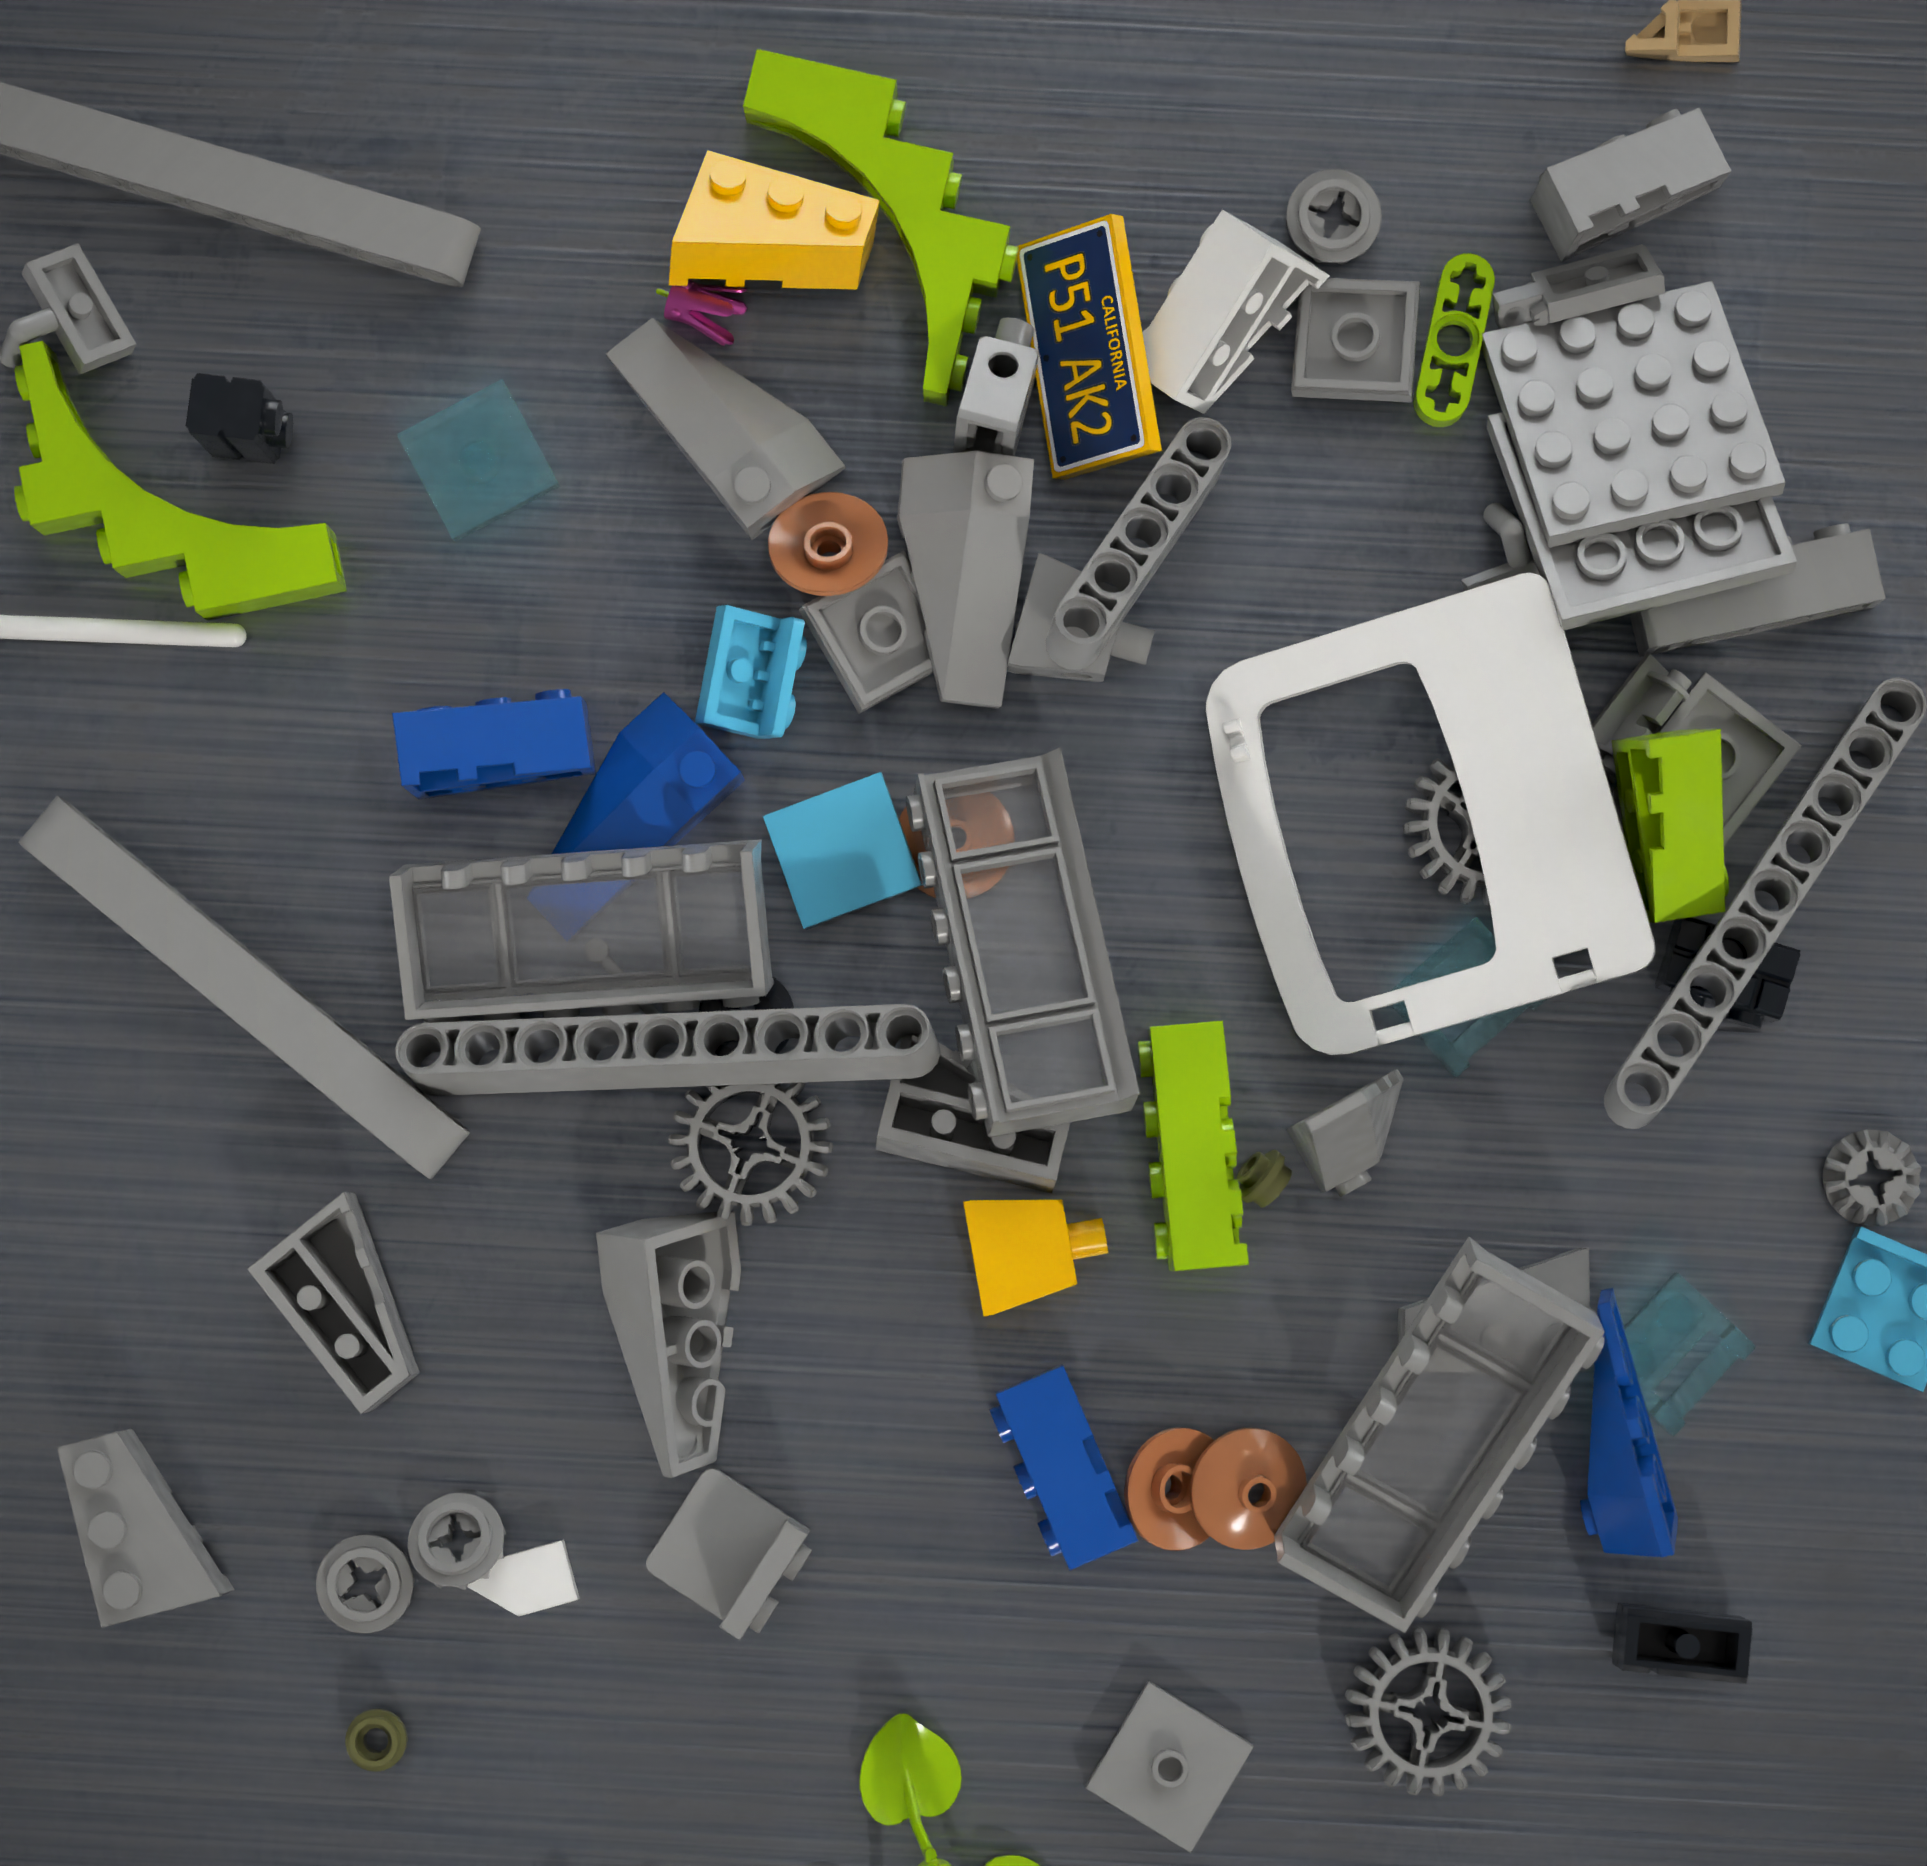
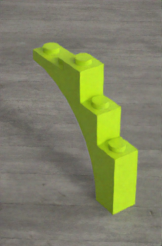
M757 49L743 104L746 122L789 136L831 159L866 189L872 198L880 200L879 207L894 225L914 264L927 311L929 345L923 383L924 402L947 406L950 391L961 392L966 376L969 356L959 354L964 332L975 334L979 320L982 299L972 297L973 293L997 298L1000 280L1012 281L1019 247L1009 245L1010 226L944 211V208L953 210L956 208L962 174L953 172L952 152L888 138L889 135L899 137L906 109V102L897 100V80Z
M43 341L19 346L23 364L15 366L16 383L22 400H30L34 422L26 424L28 443L34 458L42 459V462L19 467L22 485L14 487V496L23 522L29 521L30 525L44 536L104 523V528L97 529L96 531L101 558L104 564L112 563V568L124 578L186 566L187 571L179 572V584L183 600L187 607L194 606L195 612L206 621L347 591L336 535L326 523L284 528L233 525L186 512L145 491L117 469L91 438L69 397L57 354Z

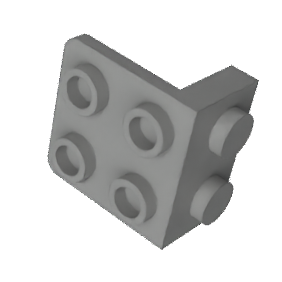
M709 1468L701 1474L646 1560V1567L649 1573L721 1619L722 1623L719 1627L740 1640L748 1627L758 1634L760 1633L779 1603L769 1596L782 1575L793 1581L812 1552V1549L803 1544L810 1529L720 1470Z

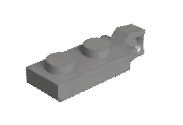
M1643 244L1531 273V282L1528 284L1493 293L1495 321L1499 329L1533 322L1536 326H1546L1548 323L1562 321L1571 317L1627 303H1635L1642 299L1665 294L1664 275L1647 247L1643 246Z

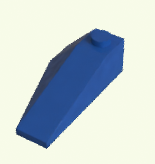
M663 692L619 732L552 854L673 846L738 788L745 779L741 771L704 731ZM637 879L533 886L527 898L567 942H570Z
M1612 1287L1601 1290L1597 1307V1315L1605 1331L1602 1335L1604 1336V1345L1594 1362L1588 1498L1580 1500L1581 1512L1588 1535L1599 1534L1604 1553L1667 1557L1675 1553L1678 1516Z

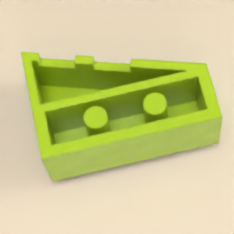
M1682 729L1611 740L1624 837L1649 922L1658 923L1725 912V897L1729 893V877L1724 865L1721 729Z

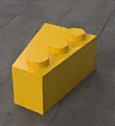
M707 150L672 240L669 285L688 286V279H725V287H744L745 280L782 281V288L857 290L874 244L880 200Z

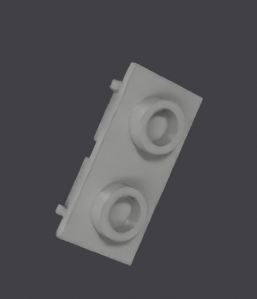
M1646 653L1592 723L1607 779L1611 783L1617 780L1611 740L1653 734L1658 725L1662 726L1679 703L1681 701L1685 702L1689 698L1686 690L1692 682L1675 669H1672L1669 673L1649 653Z

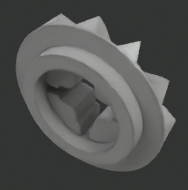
M1341 169L1318 171L1302 180L1291 194L1287 205L1286 229L1295 242L1297 250L1303 251L1312 257L1317 264L1329 262L1343 265L1349 260L1364 255L1375 241L1382 219L1380 202L1372 187L1360 176ZM1341 196L1343 197L1341 207H1343L1342 217L1349 220L1350 223L1348 226L1338 225L1335 232L1331 233L1329 239L1324 238L1325 230L1323 228L1325 220L1316 216L1318 210L1328 212L1331 205L1335 204L1337 197Z
M1861 1130L1842 1138L1832 1148L1823 1168V1186L1830 1204L1845 1219L1862 1226H1884L1908 1214L1910 1207L1921 1193L1919 1184L1922 1167L1917 1163L1911 1152L1910 1145L1901 1141L1890 1132ZM1867 1151L1876 1169H1887V1171L1896 1172V1176L1889 1177V1181H1884L1880 1184L1881 1193L1878 1194L1880 1203H1878L1877 1196L1873 1195L1871 1187L1860 1186L1859 1184L1849 1185V1180L1857 1179L1858 1175L1867 1172L1866 1162L1869 1161Z
M452 1493L433 1500L417 1515L408 1536L409 1557L420 1576L433 1583L439 1589L444 1586L466 1590L468 1584L478 1579H488L490 1569L498 1559H503L504 1535L507 1533L498 1512L485 1499L469 1493ZM454 1521L457 1522L467 1538H474L473 1542L464 1545V1554L461 1555L462 1561L458 1562L449 1548H441L443 1544L449 1543L453 1539V1531H455Z
M361 1534L342 1540L327 1552L317 1571L316 1594L323 1612L337 1626L354 1633H374L394 1624L409 1607L415 1578L412 1574L407 1555L389 1539ZM351 1560L356 1567H361L365 1573H370L374 1570L379 1571L384 1567L387 1570V1573L381 1576L382 1580L375 1585L376 1591L379 1594L377 1598L382 1604L381 1606L366 1593L357 1597L354 1595L347 1600L345 1599L344 1595L351 1590L350 1587L357 1581L356 1575L353 1572L355 1568L351 1564Z

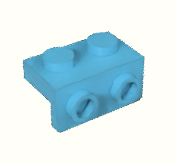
M729 605L717 606L695 723L757 739L782 737L785 729L792 722L795 713L796 700L792 694L795 672L802 665L807 649V641L805 636H803L805 621L795 617L780 619Z

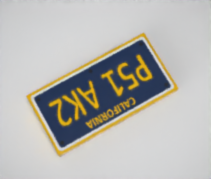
M1109 214L1016 246L1019 247L1017 264L1027 323L1034 328L1030 344L1031 348L1039 352L1036 380L1052 478L1066 480L1162 451L1123 216Z

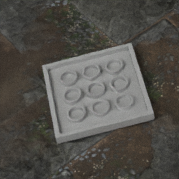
M1713 281L1666 291L1665 294L1642 299L1635 303H1627L1571 317L1562 321L1548 323L1546 326H1536L1533 322L1482 333L1481 349L1501 410L1504 412L1506 425L1549 548L1582 541L1590 536L1617 533L1638 528L1641 525L1652 522L1678 519L1695 515L1701 511L1715 510V508L1723 506H1734L1756 501L1763 497L1783 494L1786 482Z
M1504 412L1488 415L1487 430L1517 514L1523 524L1539 575L1549 584L1559 623L1564 630L1794 573L1797 560L1772 496L1734 506L1728 505L1715 508V510L1701 511L1695 515L1678 519L1652 522L1641 525L1638 528L1617 533L1590 536L1582 541L1549 548L1506 425Z

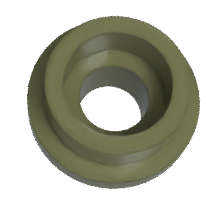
M1272 1150L1265 1155L1261 1152H1256L1239 1170L1236 1179L1241 1183L1239 1189H1241L1242 1200L1245 1203L1253 1201L1261 1208L1266 1207L1287 1186L1292 1170L1284 1164L1285 1157L1279 1151Z
M370 1709L358 1715L349 1725L345 1736L346 1750L351 1760L360 1768L373 1772L384 1771L394 1766L404 1755L408 1741L407 1731L401 1719L394 1713L384 1709ZM378 1728L386 1733L388 1744L385 1749L374 1750L369 1746L367 1742L369 1730Z

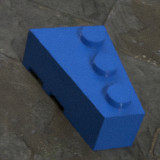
M570 689L539 692L535 694V700L512 702L511 698L500 697L477 701L475 703L476 706L454 708L451 706H433L416 711L392 713L401 786L419 800L596 775L587 703L581 696L572 697Z
M1063 1364L995 1392L1000 1405L989 1409L1003 1443L1014 1439L1024 1462L1013 1467L1027 1500L1038 1496L1047 1519L1037 1524L1051 1557L1062 1553L1070 1571L1137 1542L1138 1538L1129 1521Z

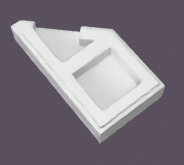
M564 1539L505 1555L503 1559H498L490 1569L488 1579H478L467 1586L518 1617L580 1599Z

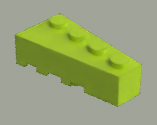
M1223 1021L1149 1027L1148 1041H1138V1059L1141 1078L1152 1077L1154 1101L1143 1102V1115L1146 1138L1157 1137L1159 1162H1148L1151 1199L1162 1198L1164 1222L1154 1223L1156 1258L1168 1259L1169 1271L1249 1265L1247 1243H1240L1239 1228H1242L1243 1204L1238 1179H1234L1233 1167L1237 1165V1148L1233 1120L1228 1116V1106H1231V1091Z

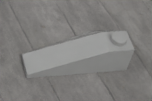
M651 318L606 353L610 362L751 540H754L772 526L780 513L801 498L816 492L846 468L807 418L654 318Z
M968 451L908 457L902 460L897 521L901 538H905L912 567L910 576L914 593H918L926 626L924 635L941 702L995 709L1002 707L1030 518L1034 459Z
M1398 1069L1387 1073L1286 1129L1321 1193L1335 1187L1339 1196L1342 1197L1372 1180L1367 1169L1380 1163L1403 1083V1077Z
M731 1211L727 1221L719 1220L717 1212L640 1219L597 1232L596 1239L603 1295L663 1477L673 1478L716 1462L726 1391L719 1381L723 1347L731 1348L734 1330L733 1327L726 1326L730 1290L739 1291L741 1276L735 1212Z

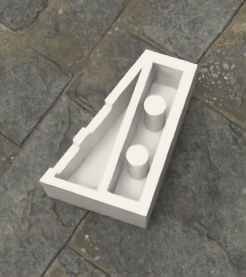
M1222 210L1215 222L1203 233L1199 247L1183 273L1171 284L1167 298L1150 326L1142 332L1151 384L1172 399L1205 414L1255 359L1248 350L1271 325L1280 331L1292 318L1290 312L1286 310L1289 305L1309 284L1318 289L1330 275L1281 242Z

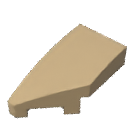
M1669 0L1661 7V13L1637 36L1633 34L1625 42L1626 55L1671 61L1739 62L1741 0Z

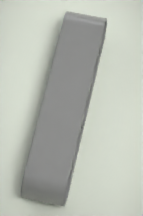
M1198 417L1189 420L1182 426L1059 603L1046 638V651L1050 659L1058 666L1067 670H1081L1089 667L1097 659L1216 485L1231 449V437L1227 429L1220 422L1211 418ZM1189 451L1203 453L1209 460L1196 458ZM1168 494L1176 498L1180 503L1166 502L1159 495ZM1128 538L1141 539L1150 547L1140 548L1135 546ZM1108 582L1118 588L1120 592H1107L1100 588L1097 583ZM1078 627L1083 629L1089 637L1077 638L1072 636L1066 628Z

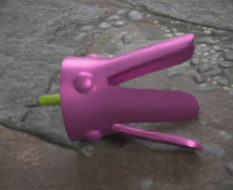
M688 279V286H672L670 292L660 288L656 289L657 294L667 297L664 310L665 319L692 326L722 346L734 344V337L729 331L698 311L722 317H728L732 314H743L747 310V305L744 302L710 291L741 293L746 292L747 288L702 285Z

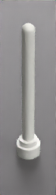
M0 615V639L239 647L245 642L247 636L245 629L235 623Z

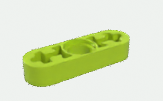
M1464 253L1453 257L1447 262L1439 277L1413 396L1416 414L1423 422L1430 426L1446 427L1454 424L1462 417L1470 401L1483 340L1482 333L1485 331L1495 284V275L1491 265L1484 258L1476 254ZM1463 270L1474 272L1473 281L1481 284L1482 289H1473L1468 298L1465 312H1443V305L1454 310L1460 291L1459 285L1450 282V278H1459ZM1477 312V319L1469 315L1468 313ZM1448 325L1462 327L1470 336V349L1459 356H1451L1444 353L1437 342L1438 332ZM1431 362L1447 370L1465 369V376L1454 371L1451 377L1448 394L1452 398L1457 399V404L1449 403L1444 412L1434 410V400L1426 397V392H1435L1442 374V369H1430Z

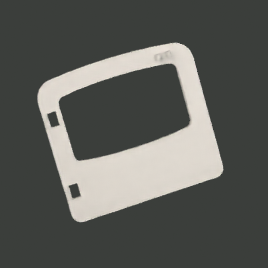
M1534 573L1518 574L1239 661L1223 670L1211 685L1206 701V715L1224 810L1239 870L1259 936L1293 1028L1297 1035L1312 1049L1333 1056L1358 1053L1387 1043L1561 995L1565 992L1634 974L1647 968L1653 961L1656 952L1654 937L1563 627L1560 626L1549 584L1540 575ZM1398 664H1410L1417 669L1432 702L1467 806L1490 902L1496 951L1493 958L1483 965L1359 1001L1344 1002L1337 996L1321 960L1289 863L1265 760L1260 717L1262 711L1272 703ZM1588 949L1593 969L1562 978L1558 977L1553 958ZM1405 1002L1410 1019L1409 1022L1381 1030L1376 1029L1372 1015L1373 1010Z

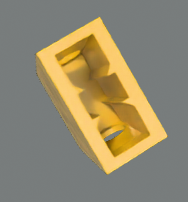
M970 1200L963 1202L984 1317L1077 1285L1073 1260L1108 1254L1103 1219L1096 1218L1067 1224L1062 1200Z

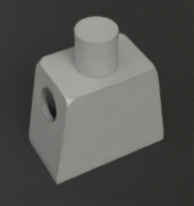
M1002 318L999 321L995 338L988 336L980 337L957 414L953 453L980 451L1015 456L1035 381L1039 354L1037 350L1030 347L1034 328L1029 323L1016 318Z
M1038 553L1009 656L1007 671L1023 675L1104 682L1111 656L1146 665L1155 630L1122 621L1097 659L1089 667L1081 670H1067L1058 666L1050 659L1046 651V638L1059 603L1082 571L1048 555ZM1105 582L1097 583L1100 588L1107 592H1120L1118 588ZM1078 627L1066 628L1072 636L1077 638L1089 637L1083 629Z

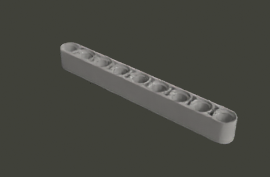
M0 82V154L437 283L454 287H463L481 230L478 225L469 220Z
M1891 678L1883 681L1861 707L1608 1085L1604 1095V1107L1608 1116L1617 1125L1626 1129L1644 1127L1670 1101L1922 721L1927 709L1926 698L1922 689L1914 682L1905 678ZM1881 705H1890L1898 710L1903 722H1895L1888 719L1883 714ZM1849 751L1864 753L1869 758L1872 769H1864L1856 765L1852 761ZM1818 797H1827L1837 803L1841 810V816H1833L1826 813L1821 808ZM1786 844H1797L1804 848L1810 857V863L1795 861L1789 855ZM1755 891L1770 893L1776 899L1779 911H1768L1762 908L1757 903ZM1732 938L1739 941L1747 952V959L1731 957L1725 951L1722 939ZM1700 986L1707 989L1715 1000V1007L1704 1008L1698 1005L1690 994V987ZM1667 1034L1675 1037L1682 1046L1683 1056L1672 1057L1665 1054L1659 1047L1657 1036ZM1636 1083L1643 1086L1648 1091L1651 1105L1644 1107L1633 1104L1626 1096L1624 1084Z
M57 795L20 839V845L427 1178L433 1179L469 1135L470 1131L445 1109L419 1090L412 1082L62 797Z
M907 1004L421 1023L405 1030L398 1039L395 1048L398 1063L417 1088L425 1094L434 1096L913 1079L922 1077L932 1071L939 1061L941 1052L939 1041L925 1013L916 1006ZM912 1033L921 1035L920 1040L913 1047L904 1050L895 1048L897 1042L903 1036ZM845 1037H860L859 1042L852 1049L844 1052L835 1051L836 1045ZM790 1038L799 1039L797 1046L790 1052L784 1054L775 1053L777 1046L784 1040ZM732 1040L739 1041L738 1046L730 1054L715 1056L716 1050L723 1043ZM679 1043L678 1048L670 1056L661 1059L655 1058L656 1053L664 1045ZM619 1045L616 1053L609 1059L596 1060L597 1055L605 1047ZM553 1047L559 1048L554 1058L548 1062L537 1063L542 1052ZM491 1050H499V1054L492 1062L478 1065L484 1054ZM434 1052H440L438 1059L433 1064L423 1068L420 1067L421 1062L426 1056Z

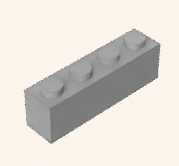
M1848 523L1833 525L1814 531L1815 540L1793 545L1791 537L1787 536L1797 560L1794 573L1630 614L1639 657H1644L1646 653L1653 655L1874 608L1884 601L1886 597L1870 528L1851 532Z

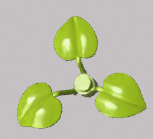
M906 1713L897 1714L880 1728L866 1750L859 1775L861 1799L869 1814L882 1825L899 1824L909 1818L912 1831L924 1857V1861L917 1866H953L946 1860L937 1858V1853L933 1849L923 1827L921 1816L934 1817L941 1815L954 1803L960 1791L962 1779L958 1759L952 1748L937 1734L922 1726ZM1019 1855L994 1857L985 1864V1866H1040L1036 1862Z

